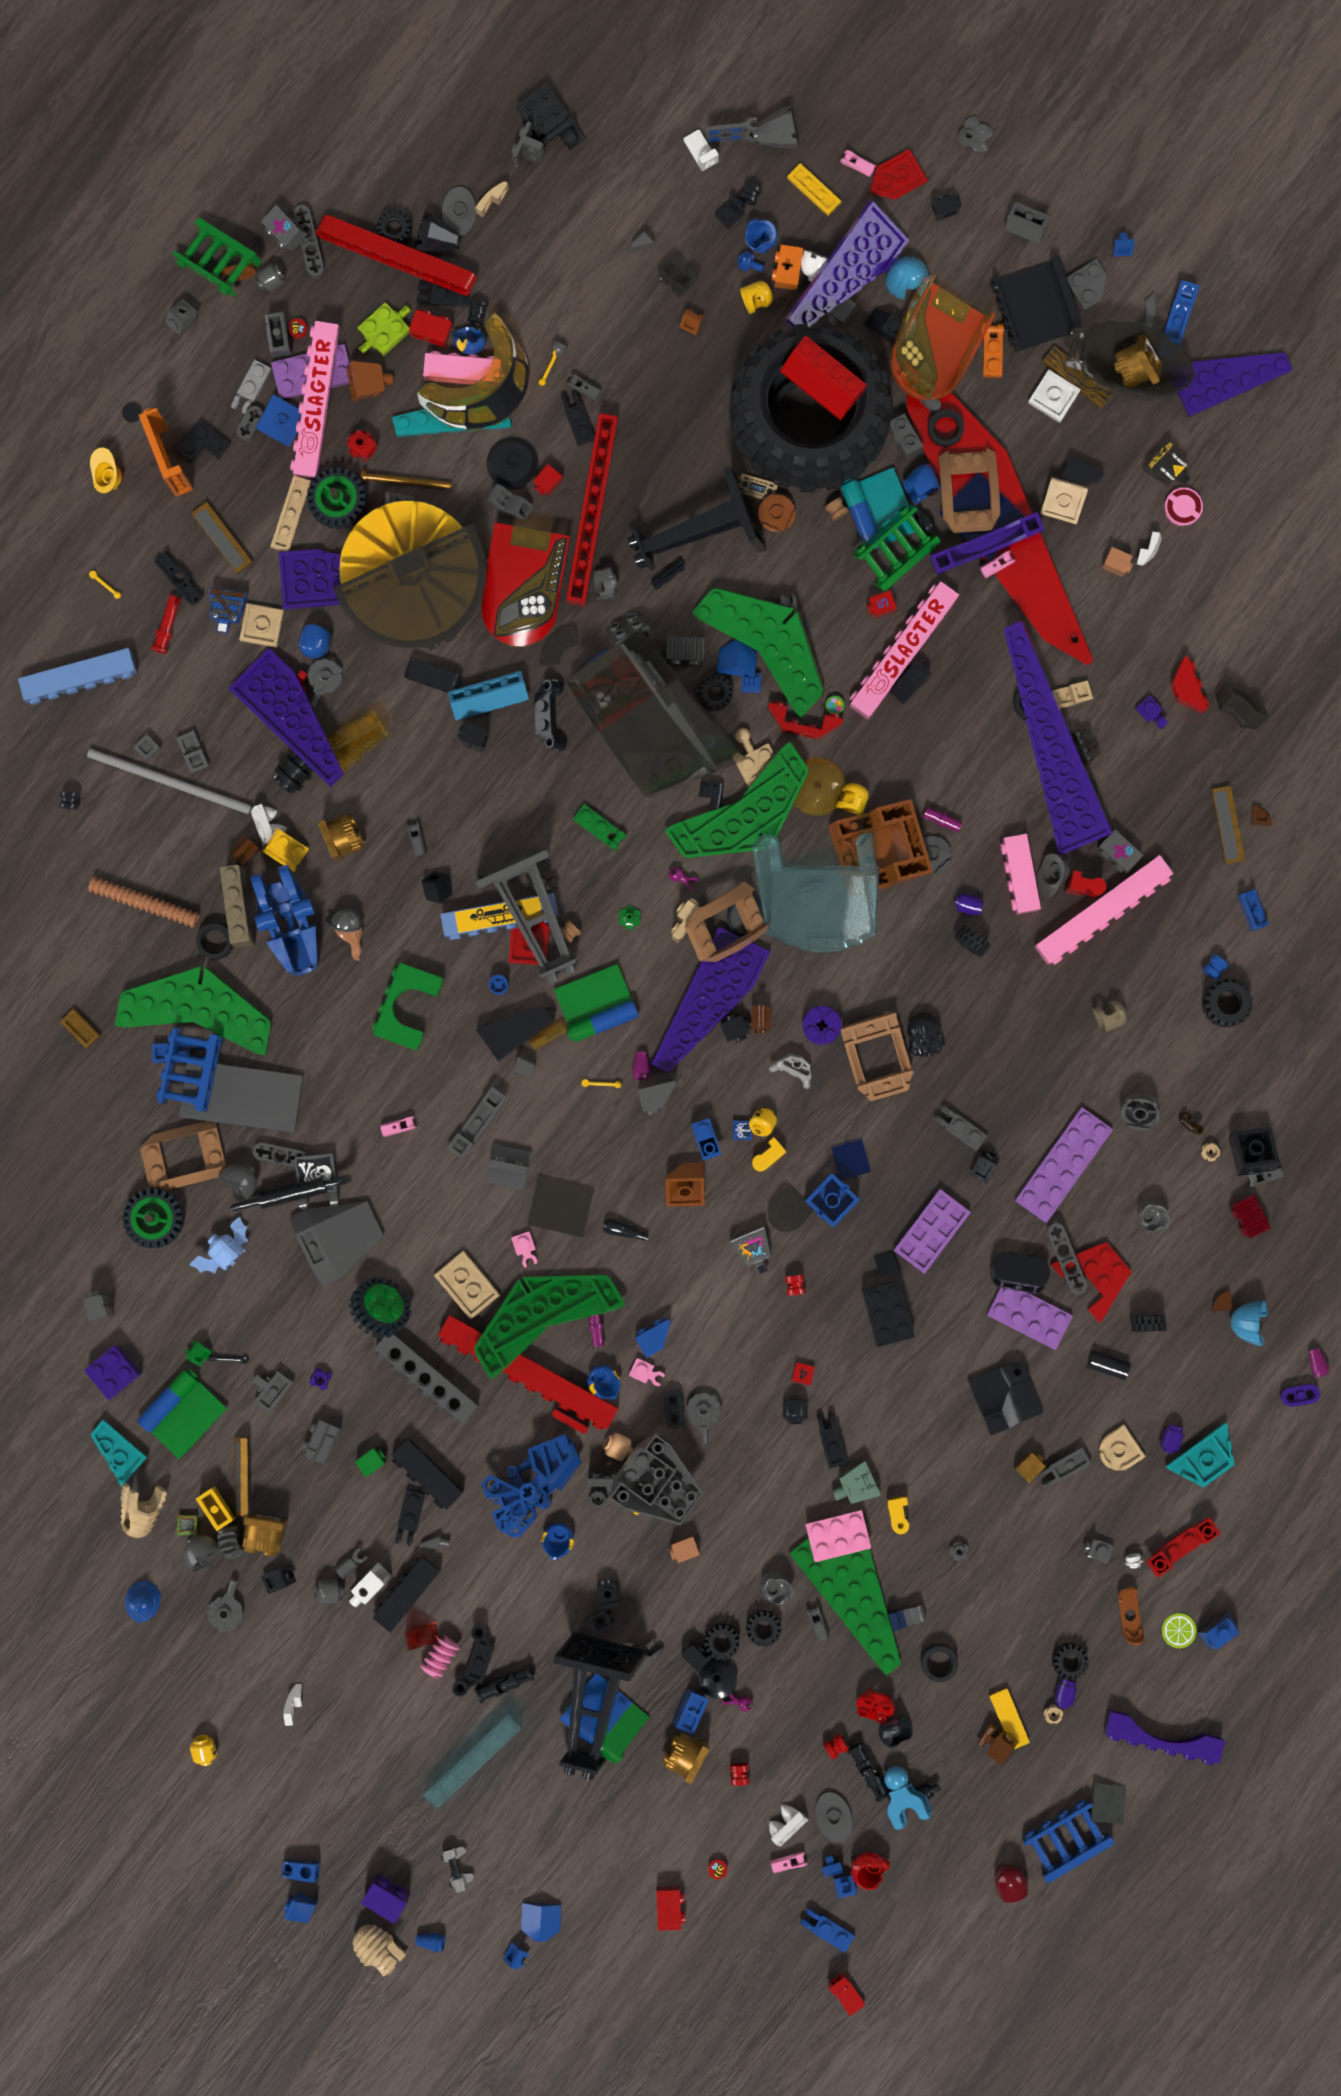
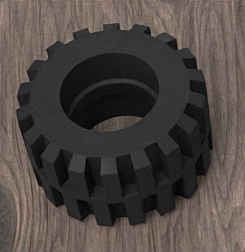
M1232 978L1222 979L1213 983L1206 989L1207 991L1203 995V1013L1207 1014L1206 1018L1211 1020L1212 1024L1219 1025V1027L1239 1025L1247 1020L1246 1018L1250 1016V1011L1254 1006L1252 1004L1254 999L1253 996H1250V989L1247 990V985L1240 983V980H1232ZM1223 992H1230L1237 999L1238 1006L1232 1014H1225L1218 1007V997Z

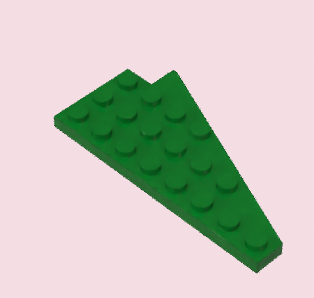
M808 1537L789 1554L887 1676L901 1664L870 1549L815 1562Z

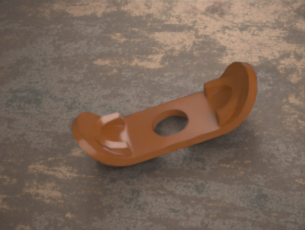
M1135 1587L1121 1590L1118 1594V1604L1123 1636L1126 1642L1131 1645H1140L1144 1642L1145 1637L1141 1627L1137 1599L1138 1590ZM1129 1609L1135 1612V1617L1131 1621L1125 1618V1612Z

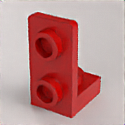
M844 1972L828 1982L829 1990L833 1995H836L850 2016L865 2006L864 2001Z

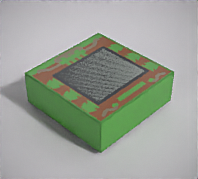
M178 1515L177 1535H198V1515Z

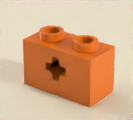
M781 245L780 251H776L775 262H778L777 269H773L772 281H775L776 288L797 291L803 248ZM785 265H789V270H785Z

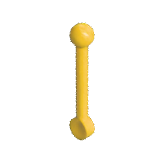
M95 571L89 573L92 579H96L114 594L116 599L121 597V593L115 591L99 578Z
M584 1079L582 1086H615L620 1088L622 1083L620 1081L615 1083L592 1082Z

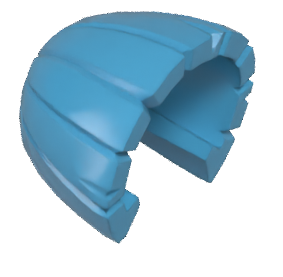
M901 257L894 261L887 270L885 278L887 289L895 297L904 300L907 289H917L924 279L929 280L928 269L917 257Z
M1260 1300L1245 1304L1235 1310L1231 1317L1233 1332L1242 1340L1257 1346L1264 1345V1337H1260L1259 1321L1261 1317L1268 1316L1266 1301Z

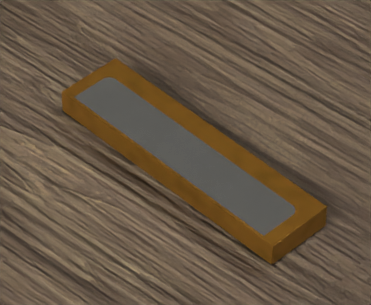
M207 502L192 512V515L237 574L253 563Z
M1231 786L1212 789L1211 793L1225 864L1245 861Z
M234 1437V1515L237 1516L248 1515V1439L244 1437Z

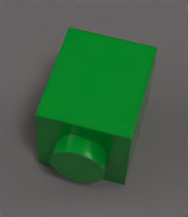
M374 1447L356 1460L355 1463L363 1475L367 1477L386 1463L384 1460L386 1456L381 1449L377 1450Z

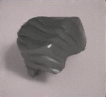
M611 567L594 571L596 599L613 600L619 583Z
M1149 1198L1139 1204L1138 1220L1142 1227L1151 1233L1167 1229L1170 1225V1217L1158 1199Z
M778 1570L769 1571L761 1578L762 1593L766 1600L776 1605H781L788 1599H792L794 1590L784 1573Z

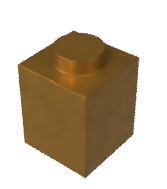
M1029 1452L1014 1469L1030 1483L1046 1467L1043 1464L1045 1460L1037 1452L1035 1454Z

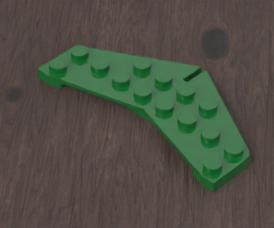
M721 588L711 590L692 613L699 620L759 651L794 712L803 717L823 695L824 687L799 611L785 623L784 621L795 608Z
M789 742L778 751L738 802L672 824L664 831L681 855L686 858L766 850L768 847L758 834L762 832L771 847L773 846L805 781L808 767Z
M202 966L126 990L120 995L115 1026L126 1028L194 1022L256 1054H267L271 1031L270 1019L249 1001H246L243 996L208 967L204 968L202 984L199 983Z
M606 1275L522 1277L530 1293L526 1292L518 1279L475 1345V1355L491 1380L499 1376L548 1327L615 1311L625 1306V1302L611 1279Z

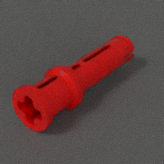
M169 595L160 629H157L155 632V642L150 649L157 653L167 654L168 652L166 650L169 639H172V633L170 632L181 601L180 598L176 599V596Z

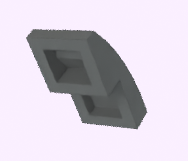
M194 730L176 737L191 774L209 766Z

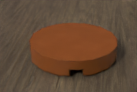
M773 494L762 500L757 514L759 522L765 529L772 532H781L792 525L796 512L789 498L785 495Z

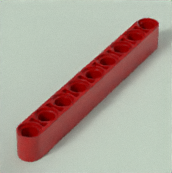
M329 215L322 217L315 231L316 235L325 241L464 296L470 294L477 279L474 273Z

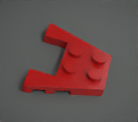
M1107 1242L1075 1254L1081 1271L1102 1295L1098 1301L1087 1309L1098 1323L1103 1320L1132 1272ZM1058 1261L1052 1263L1051 1267L1063 1278L1064 1275ZM1069 1262L1066 1264L1065 1270L1069 1273L1076 1266L1074 1263Z

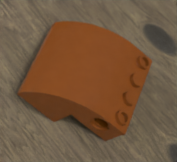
M912 799L878 807L869 813L837 820L828 825L849 899L900 885L933 873Z

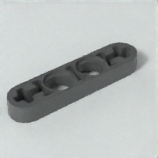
M299 205L293 212L295 221L301 224L300 226L303 229L309 228L312 230L311 236L305 237L300 243L306 268L312 278H320L325 270L312 215L307 206ZM300 211L307 213L305 214L306 223H303L301 217L298 216ZM310 246H314L316 248V253L314 255H308L306 253V249ZM312 260H315L317 267H319L317 273L311 270L313 269Z
M1051 1224L1047 1228V1236L1068 1288L1073 1294H1082L1086 1291L1087 1284L1066 1231L1061 1224ZM1053 1227H1056V1229L1061 1230V1232L1058 1233L1060 1239L1064 1237L1065 1241L1058 1242L1055 1245L1054 1241L1058 1240L1055 1235H1051ZM1062 1244L1068 1247V1253L1064 1256L1058 1253V1247ZM1069 1262L1074 1263L1076 1266V1270L1071 1274L1065 1270V1266ZM1079 1273L1080 1277H1076L1077 1282L1083 1284V1286L1080 1287V1291H1078L1077 1289H1073V1286L1075 1285L1074 1279H1071L1069 1281L1068 1277L1075 1276Z

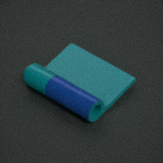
M894 467L859 482L858 480L849 479L843 482L841 487L863 543L867 542L898 514L900 508L908 505ZM904 521L898 527L904 537L915 533L907 521ZM893 533L884 539L886 544L897 540Z

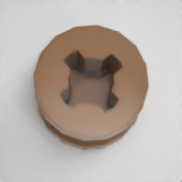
M840 497L825 507V510L832 515L833 521L838 520L849 511L842 504Z
M569 920L565 922L563 928H560L563 937L570 944L575 936L581 934Z

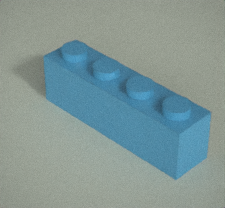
M521 671L448 692L456 721L529 700Z

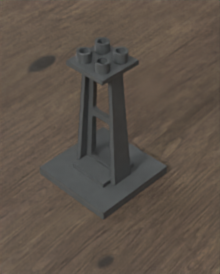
M544 846L477 876L475 883L477 888L480 889L494 882L542 969L540 971L541 978L546 977L548 984L559 979L557 971L561 969L564 970L566 976L576 972L574 965L576 958L575 956L570 957L536 864L549 857V851ZM524 872L530 874L544 910L541 916L529 921L525 920L506 884L507 880ZM542 921L549 923L560 952V957L553 961L546 960L531 931L533 925Z

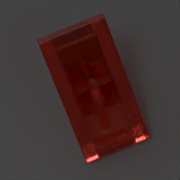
M432 1622L406 1628L404 1636L407 1651L438 1642L436 1623Z

